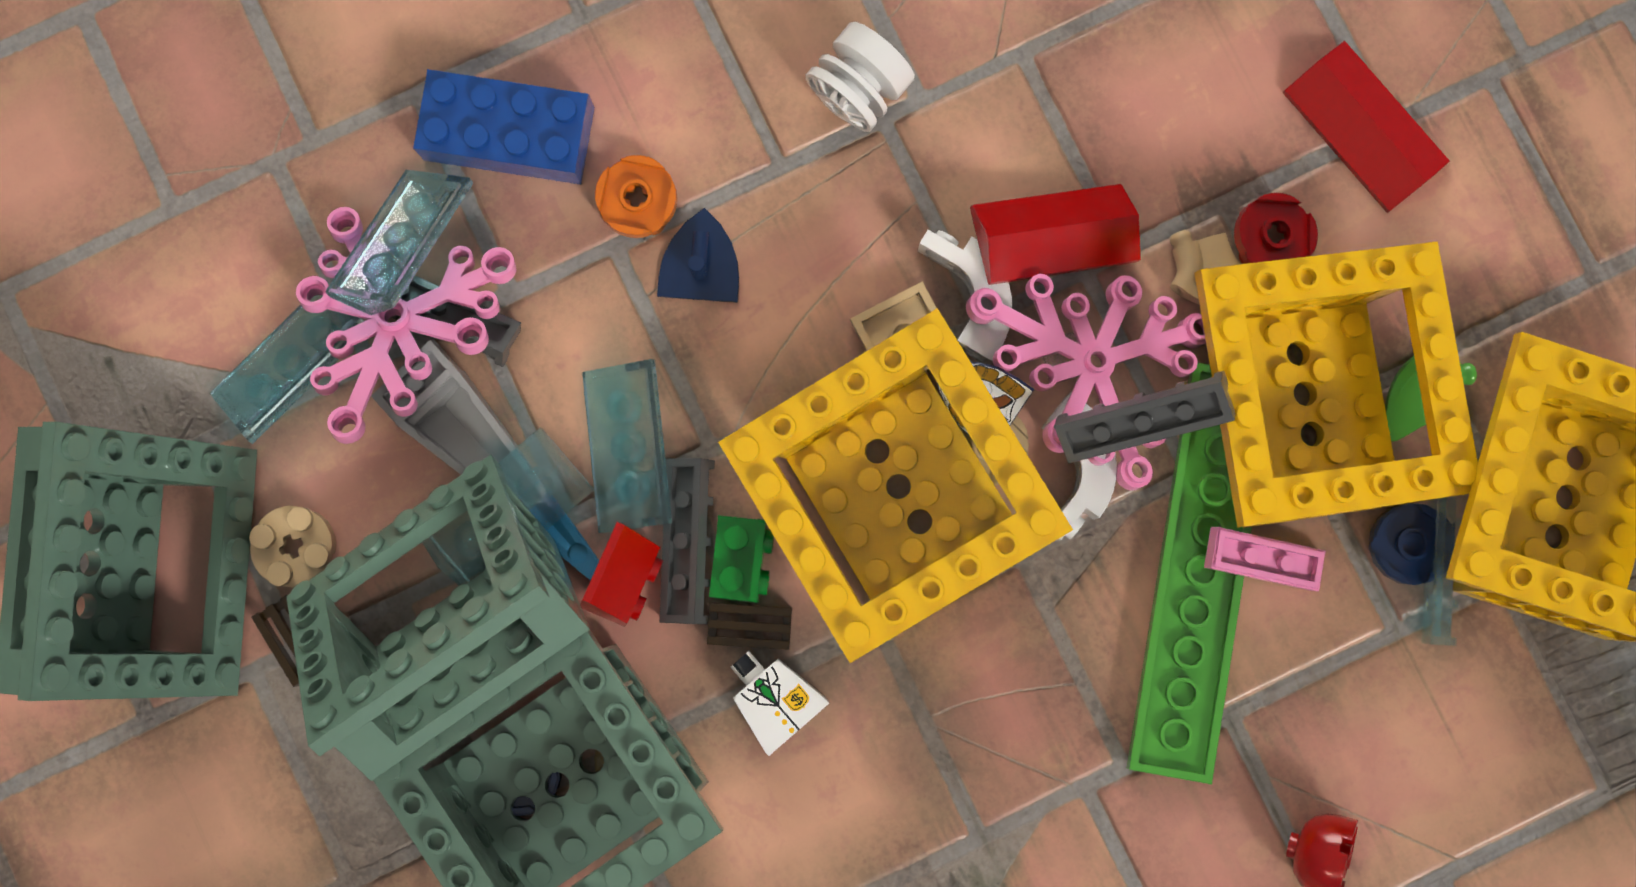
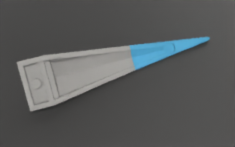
M429 340L420 349L421 352L428 355L432 364V372L426 379H412L408 375L405 364L397 371L405 387L414 393L418 402L417 409L412 415L401 417L395 414L389 401L391 395L385 384L373 393L371 397L398 427L460 475L463 474L470 464L482 461L491 454L500 464L508 486L555 540L561 557L591 581L599 563L597 556L466 372L459 368L435 340ZM419 361L414 363L412 369H422L425 366V362ZM402 398L397 402V406L405 407L410 403L411 399Z

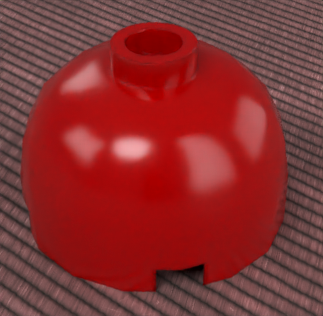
M1329 813L1316 815L1306 821L1300 834L1291 833L1286 857L1294 859L1293 872L1301 886H1345L1346 881H1343V878H1345L1347 869L1350 866L1358 830V820Z

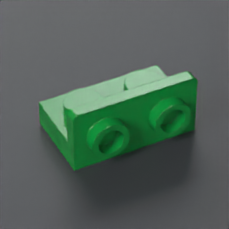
M718 515L709 597L759 603V595H767L770 571L762 570L764 553L772 554L774 536L771 530L767 529L764 519L756 520Z

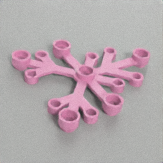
M340 207L329 214L327 227L333 239L339 243L346 244L352 258L344 257L336 250H327L318 258V265L322 273L328 278H337L344 274L363 279L376 302L375 304L333 293L327 281L318 276H310L303 279L296 288L297 299L303 309L310 313H321L329 309L366 319V321L345 331L337 330L328 335L326 346L330 354L334 358L345 360L330 367H319L310 376V382L318 394L330 395L337 390L340 381L360 372L347 406L336 408L328 417L327 425L335 440L343 444H350L358 441L363 436L365 422L362 416L379 375L391 395L389 401L395 414L407 417L416 411L418 406L416 397L410 389L405 387L388 354L394 339L405 357V368L408 375L415 380L426 379L432 372V364L428 355L420 351L411 332L456 343L457 348L462 353L468 355L478 354L487 347L489 336L484 323L479 319L465 318L456 325L420 315L446 302L475 309L476 314L480 318L491 319L495 317L500 309L497 296L491 291L476 292L473 290L489 282L505 284L515 276L516 264L509 250L501 247L488 250L482 257V267L470 272L475 266L472 251L466 246L453 248L449 252V265L440 287L406 302L391 296L379 273L386 255L392 253L398 247L399 241L394 229L389 226L376 228L372 233V245L368 252L360 237L363 232V224L354 209ZM347 226L352 227L348 231L341 232V230ZM382 237H392L387 243H379ZM461 256L468 257L465 263L458 264L455 262ZM332 260L338 261L336 266L332 268L326 267L328 262ZM500 266L507 268L503 272H493L497 267ZM316 295L323 296L317 301L310 302L312 297ZM485 301L493 302V305L488 309L479 307ZM398 315L401 317L395 322L388 323V319L392 316ZM376 336L370 348L349 357L354 351V345ZM471 336L479 337V340L475 343H465ZM338 341H347L343 348H333ZM419 361L425 362V366L422 369H412L414 363ZM331 377V381L328 384L318 385L321 378ZM400 399H411L407 406H397V402ZM345 425H356L352 431L348 433H342V429Z
M1045 274L1033 276L1025 287L1026 294L1033 300L1042 324L1002 304L999 294L989 288H981L975 291L966 303L967 315L973 322L988 324L996 320L1035 341L1018 347L1003 345L993 355L994 366L1010 372L1019 364L1054 353H1059L1071 359V361L1055 366L1041 364L1030 373L1029 377L1031 386L1035 390L1043 392L1049 390L1058 382L1078 376L1062 414L1068 413L1069 416L1082 413L1093 386L1100 403H1103L1105 406L1119 403L1110 379L1115 364L1146 355L1170 368L1175 376L1185 377L1196 370L1198 365L1196 356L1189 350L1176 352L1168 347L1182 344L1187 348L1196 349L1206 343L1202 316L1199 313L1190 314L1181 320L1176 328L1162 332L1165 323L1176 315L1177 306L1172 298L1161 296L1149 306V318L1140 339L1111 348L1126 312L1138 304L1142 297L1141 285L1131 276H1120L1108 285L1105 295L1110 307L1096 338L1086 315L1090 309L1087 297L1081 293H1073L1063 301L1062 313L1070 320L1078 343L1065 337L1050 297L1054 285L1051 278ZM1034 282L1043 284L1045 287L1044 294L1038 293L1035 290ZM1122 285L1127 286L1131 290L1132 297H1128L1123 293ZM981 298H987L992 302V310H987L981 305ZM1071 301L1079 303L1081 306L1080 313H1076L1071 309ZM1158 304H1162L1167 308V316L1160 314ZM1194 323L1201 327L1202 335L1195 332L1193 328ZM1002 352L1009 353L1012 356V365H1007L1002 361ZM1091 355H1096L1100 359L1101 367H1095L1091 363ZM1179 357L1184 358L1187 361V370H1184L1179 366ZM1039 371H1043L1049 376L1048 384L1040 382L1038 379ZM1054 419L1045 426L1042 434L1043 441L1051 451L1062 453L1064 451L1054 428L1056 419ZM1166 439L1142 445L1147 448H1155L1163 444ZM1136 446L1119 450L1122 459L1117 465L1116 480L1119 485L1127 490H1137L1147 485L1153 474L1150 462L1138 454ZM1115 452L1107 453L1105 459L1096 456L1088 458V460L1094 465L1101 466L1111 461L1115 456ZM1133 464H1136L1141 468V478H1138L1133 474Z

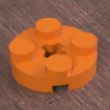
M641 155L626 156L621 158V161L615 163L611 168L607 167L600 175L595 190V201L604 222L616 233L630 238H644L661 233L665 225L672 219L677 207V190L671 175L658 161ZM636 187H641L643 195L647 196L646 202H641L638 207H633L631 201L625 199L627 193H634Z

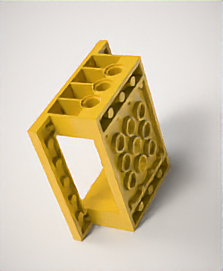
M1438 241L1205 268L1194 272L1211 375L1214 377L1216 372H1225L1228 380V393L1236 413L1235 421L1220 424L1237 528L1469 494L1471 485L1476 478L1478 460ZM1402 290L1432 456L1395 461L1367 303ZM1290 344L1297 345L1302 351L1303 359L1300 365L1293 364L1287 357V348ZM1297 384L1304 385L1309 391L1310 399L1306 406L1299 404L1294 397V389ZM1305 424L1311 425L1316 431L1317 439L1313 446L1307 445L1302 440L1301 429Z
M938 308L718 442L849 663H852L1073 530ZM925 367H928L1009 499L1016 511L1014 515L1010 512L924 370ZM879 439L885 441L889 446V456L884 462L877 464L867 458L866 448L870 442ZM775 458L787 459L869 596L870 600L864 605H861L782 473ZM897 474L906 476L911 484L909 494L901 499L892 497L887 490L889 479ZM918 509L927 511L932 518L931 528L923 534L913 532L908 524L910 514Z
M1525 332L1516 333L1513 336L1478 460L1476 478L1471 485L1445 578L1453 580L1451 591L1604 640L1636 642V592L1627 589L1636 559V369ZM1573 447L1577 448L1583 455V464L1578 470L1573 469L1567 461L1568 452ZM1562 486L1568 488L1572 493V503L1567 509L1562 508L1556 499L1557 491ZM1552 525L1556 526L1562 535L1561 543L1556 548L1549 546L1545 538L1547 529Z

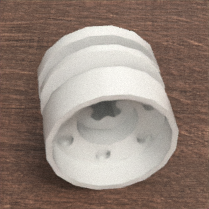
M850 22L833 42V49L839 59L829 54L822 55L819 58L820 67H812L806 74V81L823 104L836 116L859 130L870 132L877 124L875 116L883 117L887 112V106L881 96L890 100H897L914 81L915 74L904 57L882 36L863 24Z

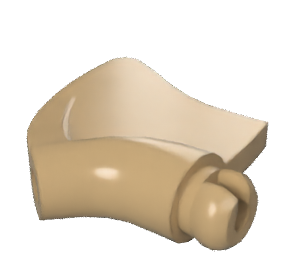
M1182 230L1170 237V243L1174 248L1171 252L1177 267V273L1170 288L1179 296L1193 303L1199 304L1194 272L1205 268L1240 265L1233 254L1226 233L1193 241L1191 232Z

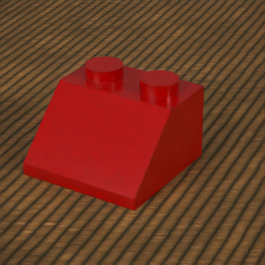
M616 522L580 604L581 608L623 627L627 625L629 618L637 621L647 598L640 595L646 580L654 583L663 563L662 559L657 558L661 547L626 525Z

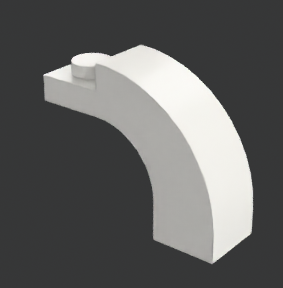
M927 230L919 244V253L959 276L967 286L970 296L981 288H989L999 294L1002 304L1012 308L1009 282L988 285L977 239L971 236L964 250L957 247L959 242L948 233L938 230L935 234ZM981 298V305L987 310H992V302L987 298ZM969 319L957 341L967 355L979 362L991 365L993 355L1002 347L1010 327L996 320L988 324H977Z
M1071 392L1063 399L1041 427L1043 430L1049 422L1062 414ZM1085 404L1082 412L1093 409L1088 404ZM1116 453L1111 461L1101 466L1092 464L1088 459L1074 462L1076 468L1075 487L1071 496L1061 508L1073 529L1064 535L1068 539H1072L1084 524L1085 520L1080 517L1083 512L1095 520L1100 518L1107 508L1116 482ZM1106 454L1100 455L1098 457L1105 459ZM1062 536L1061 538L1057 539L1055 542L1061 541L1064 536Z

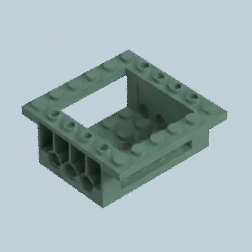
M43 422L42 427H18L0 619V694L18 695L17 700L23 701L238 696L257 450L63 422ZM163 486L215 487L201 653L150 650ZM87 511H90L92 525L87 531L84 526V517ZM86 553L89 565L83 574L80 569V560L83 554ZM82 596L85 601V608L79 616L76 611V604Z
M491 454L482 461L470 464L462 475L449 484L441 485L434 489L426 500L413 509H406L401 512L393 523L380 532L372 533L365 537L354 550L344 557L340 556L333 559L326 566L325 570L309 581L300 582L286 596L308 746L318 756L335 747L370 781H373L590 630L555 540L508 486L500 464ZM468 511L486 566L484 572L467 584L456 587L450 596L434 607L423 610L414 621L401 630L390 633L378 646H375L335 606V602Z
M590 630L373 780L442 887H558L660 817L663 822L661 825L571 886L643 887L724 830L699 793L709 781L617 644L602 648ZM559 672H563L566 678L443 763L428 770L423 769V766ZM587 749H596L602 754L604 764L600 771L591 772L584 767L582 756ZM559 772L568 778L569 790L565 795H553L548 791V779L552 773ZM526 796L534 802L535 813L532 818L523 819L513 814L512 807H514V802L518 797Z

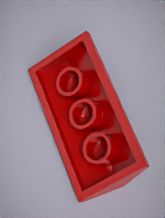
M1343 41L1322 57L1283 91V94L1387 213L1450 162L1346 41Z
M1122 184L974 204L970 207L988 285L1031 279L1037 274L1051 276L1136 263L1141 260L1139 214Z

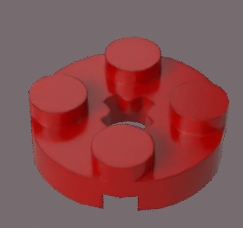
M1268 193L1259 197L1241 210L1235 223L1234 240L1239 251V260L1242 264L1311 256L1316 249L1318 241L1317 224L1312 214H1306L1305 210L1298 205L1301 203L1299 200L1284 193ZM1272 225L1277 226L1279 233H1284V239L1278 241L1277 244L1272 242L1267 234Z

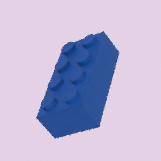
M427 69L413 149L424 161L581 185L595 107L587 93Z

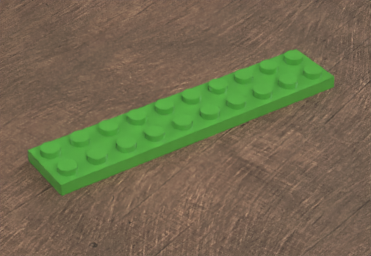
M1198 362L1196 370L1189 374L1188 384L1212 378L1210 364ZM1220 425L1179 435L1126 767L1129 770L1212 784L1244 580V576L1204 568L1210 528L1221 527L1251 534L1252 527L1237 528Z

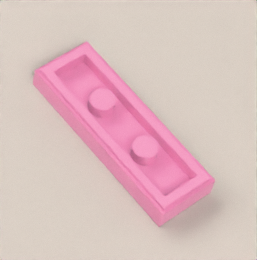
M1211 527L1204 568L1305 590L1319 591L1325 551L1221 527Z

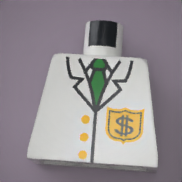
M748 651L731 666V669L746 685L733 699L768 756L829 704L828 699L779 658L768 668L764 669L751 652Z

